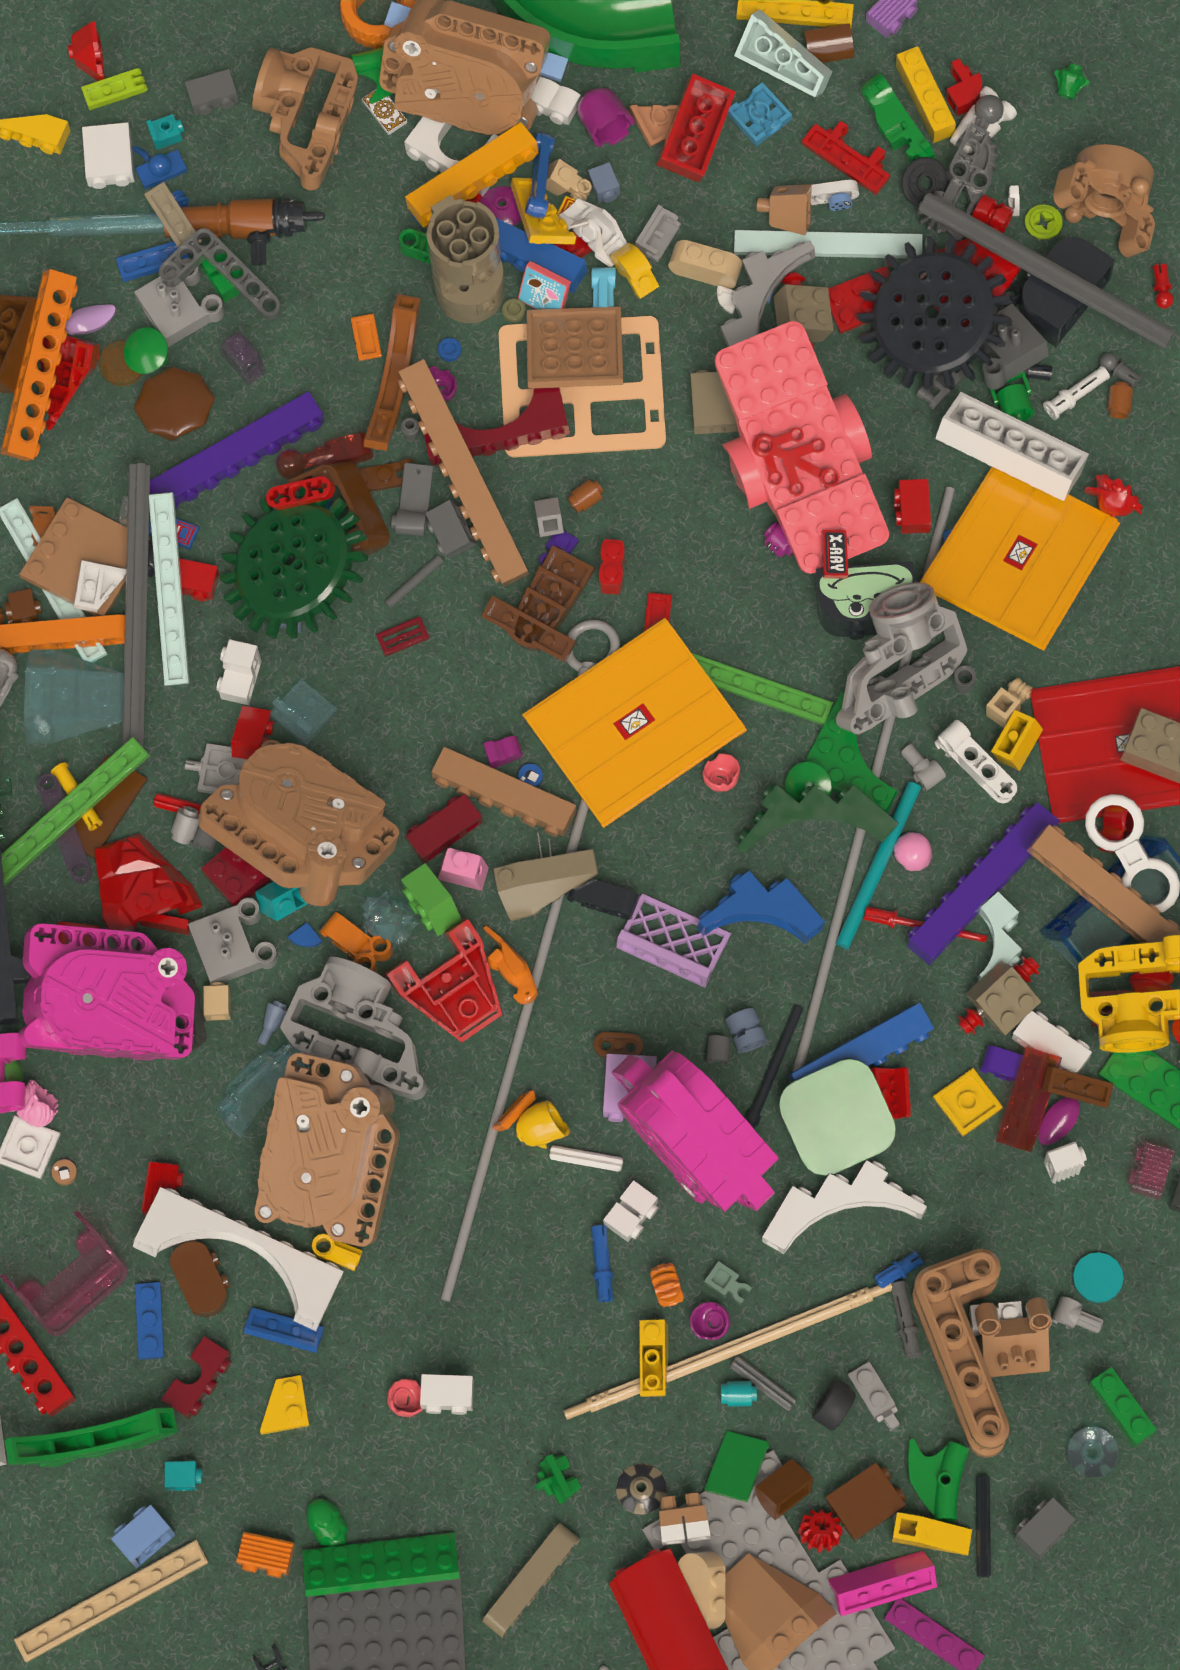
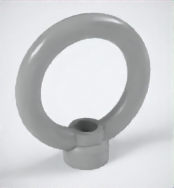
M601 620L580 622L567 634L568 637L575 640L582 632L597 629L603 631L610 640V650L606 657L620 649V640L617 632L611 625ZM573 650L567 659V663L574 670L578 671V676L596 665L593 662L581 663L574 656Z

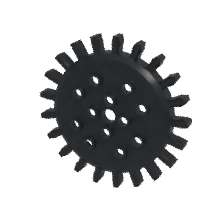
M928 236L926 237V253L917 255L916 249L907 242L904 245L909 259L899 265L897 259L892 255L887 254L885 256L887 264L893 268V271L887 278L883 277L879 272L872 271L870 273L872 279L876 283L881 284L878 294L861 291L860 296L865 301L874 303V309L870 313L863 312L857 314V319L863 323H874L875 330L864 333L859 337L863 344L876 340L879 341L881 347L868 356L873 363L879 362L886 355L892 359L883 371L887 378L890 379L895 375L899 367L907 370L902 380V385L905 388L910 389L915 375L920 374L924 375V390L932 392L934 376L943 375L946 387L952 390L955 388L953 372L962 369L964 375L973 381L976 379L975 374L969 366L972 361L978 357L987 366L993 364L990 356L984 353L983 350L989 342L997 347H1005L1006 342L1000 336L993 335L995 325L1012 326L1013 321L1008 316L997 315V307L1011 304L1013 300L1009 294L996 297L994 295L993 289L1007 281L1002 273L995 275L989 280L984 276V273L995 263L990 256H987L979 265L975 266L971 263L978 250L974 244L970 243L963 256L960 257L955 255L957 240L954 237L949 236L945 252H936L935 240ZM927 273V278L921 280V274ZM946 273L951 274L948 280L943 279ZM898 295H902V300L895 302V298ZM925 296V301L919 303V297ZM944 296H948V301L941 303V299ZM972 297L969 304L964 303L965 298ZM934 306L938 307V316L929 318L927 316L928 310ZM899 318L900 323L894 326L893 321ZM918 319H923L921 326H916ZM945 319L946 324L940 327L939 322ZM965 320L970 321L967 327H962V323ZM921 342V347L914 349V344ZM944 343L943 349L937 350V345Z

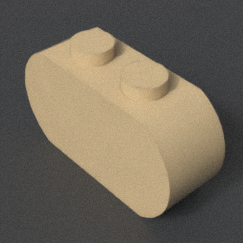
M680 240L674 246L668 267L676 275L732 289L736 286L743 263L738 256L731 252L688 240Z
M712 1551L684 1555L678 1562V1566L709 1630L716 1629L725 1620V1564L721 1557Z

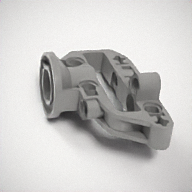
M907 583L893 587L881 593L870 604L869 612L877 635L864 642L863 652L865 656L847 676L842 709L838 712L836 718L837 725L841 729L854 734H861L891 715L898 718H907L914 715L918 710L915 699L946 680L961 664L967 653V646L956 613L940 607L933 587L926 583ZM942 631L944 632L945 640L923 654V657L912 665H906L888 678L882 676L872 678L913 650L927 645L933 637Z
M329 957L319 978L298 987L281 1023L280 1028L297 1053L307 1052L343 1061L340 1056L348 1058L350 1055L351 1060H346L345 1062L358 1065L370 1084H380L394 1094L413 1100L423 1098L427 1092V1085L419 1072L416 1047L408 1034L398 1028L403 1018L392 1012V1008L383 1005L390 991L391 983L379 974L357 963L339 957ZM328 992V997L325 1000H317L320 993ZM307 1005L344 1022L357 1025L404 1044L405 1050L399 1063L382 1058L381 1054L377 1055L361 1046L357 1048L338 1039L333 1041L321 1036L318 1031L296 1023L303 1006ZM372 1010L373 1014L367 1019L362 1018L364 1011ZM304 1038H306L310 1045L305 1042H301L299 1044L298 1040H303ZM395 1072L398 1074L394 1081H386L389 1073ZM416 1082H417L418 1085H419V1087H418V1088H417V1087H413L412 1090H411V1088L409 1087V1085L407 1084V1083H409V1084H411V1085H415Z

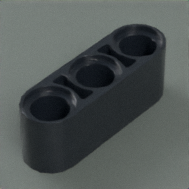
M591 878L576 889L569 890L566 899L572 903L573 901L579 902L581 906L631 920L640 895L629 889Z

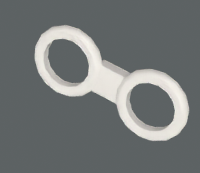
M1110 794L1100 797L1091 804L1086 813L1085 827L1088 836L1097 846L1116 852L1126 870L1122 877V884L1128 889L1131 888L1132 879L1135 874L1141 870L1151 868L1163 872L1168 878L1170 892L1164 900L1152 905L1157 907L1160 912H1165L1174 905L1179 896L1180 881L1176 871L1170 864L1157 858H1149L1141 845L1139 838L1144 828V818L1141 809L1133 800L1123 795ZM1109 805H1120L1126 808L1134 820V828L1131 834L1125 839L1118 841L1104 838L1097 831L1095 825L1096 816L1101 809Z

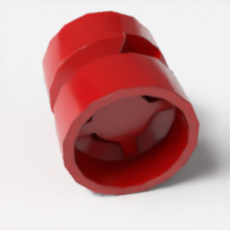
M984 194L978 202L972 217L992 228L997 227L1001 233H1004L1011 221L1014 208L1003 203L998 205L997 200Z

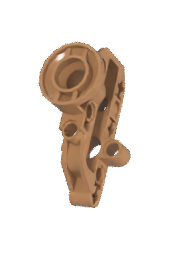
M270 47L259 71L252 107L254 110L271 114L272 120L269 130L280 134L279 153L281 158L301 178L300 182L303 188L316 190L322 184L330 164H334V155L338 153L339 140L356 96L357 72L351 59L313 47L294 54ZM323 69L336 73L323 110L318 115L315 129L312 130V138L308 148L304 149L290 144L289 136L291 129L296 126L304 105L305 92H309L317 70Z

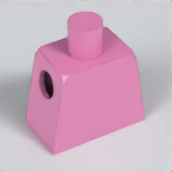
M448 848L443 858L438 880L482 891L489 867L479 855Z

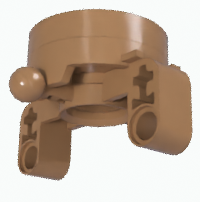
M1094 145L1082 150L1077 155L1075 164L1060 170L1054 189L1053 198L1056 205L1062 209L1066 208L1065 219L1070 223H1078L1083 215L1090 219L1096 215L1112 218L1122 226L1119 250L1123 256L1127 258L1149 249L1155 228L1154 218L1150 214L1154 208L1147 204L1154 179L1152 165L1139 153L1117 145Z

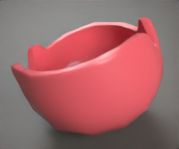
M724 753L718 754L713 761L708 760L702 773L704 783L716 792L729 791L734 788L740 777L738 760L732 755Z
M400 1379L394 1382L387 1391L388 1406L396 1415L412 1417L423 1410L420 1406L421 1387L416 1380Z

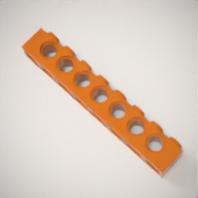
M52 269L43 272L0 454L30 461L34 460V457H37L39 453L40 443H38L40 434L45 429L46 423L43 419L45 411H48L51 403L49 393L50 389L55 385L56 375H54V372L62 356V353L59 351L61 343H64L67 336L65 325L72 314L71 300L77 293L78 285L75 284L77 279L75 276ZM54 292H57L61 297L59 304L53 299ZM49 315L55 318L54 326L48 323ZM44 337L50 342L49 349H46L42 344ZM38 360L44 363L45 369L43 372L37 368ZM33 383H36L39 387L38 395L32 391ZM28 405L34 410L32 418L26 413ZM22 428L26 429L29 434L27 440L21 437Z

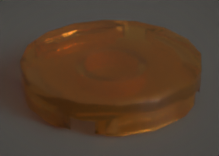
M116 341L109 344L99 357V370L102 377L118 387L134 384L142 376V374L131 370L125 362L124 345L126 341Z

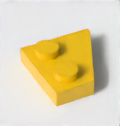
M301 1375L275 1381L261 1425V1435L309 1426Z

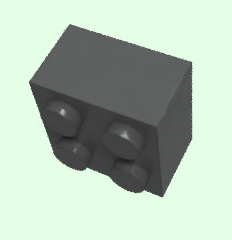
M1054 1498L1049 1502L1044 1499L1034 1509V1517L1031 1520L1026 1517L1015 1530L1017 1535L1014 1541L1035 1562L1072 1527L1076 1520Z

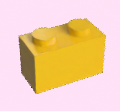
M1014 710L991 752L999 762L1020 771L1043 729L1035 718Z

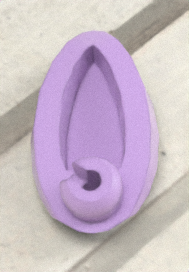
M107 304L78 309L66 321L65 330H67L69 335L88 334L100 330L114 317L115 306Z

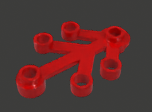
M793 428L790 432L776 437L766 433L759 434L753 440L752 449L758 457L764 459L769 474L767 481L770 485L777 486L783 480L782 474L777 471L773 456L782 460L790 483L789 493L794 497H798L804 492V486L799 481L795 467L818 478L821 485L826 488H832L839 482V473L834 468L823 470L799 458L810 453H821L825 449V442L822 439L817 438L809 444L785 451L777 446L790 441L793 443L800 442L804 437V433L800 428ZM793 431L800 433L799 439L796 440L792 437ZM761 442H766L768 444L767 450H762L760 448ZM815 442L821 443V450H815L813 444ZM772 474H777L779 476V481L777 483L772 482ZM826 474L832 476L833 480L831 483L825 481L824 477ZM793 485L800 486V493L793 492Z

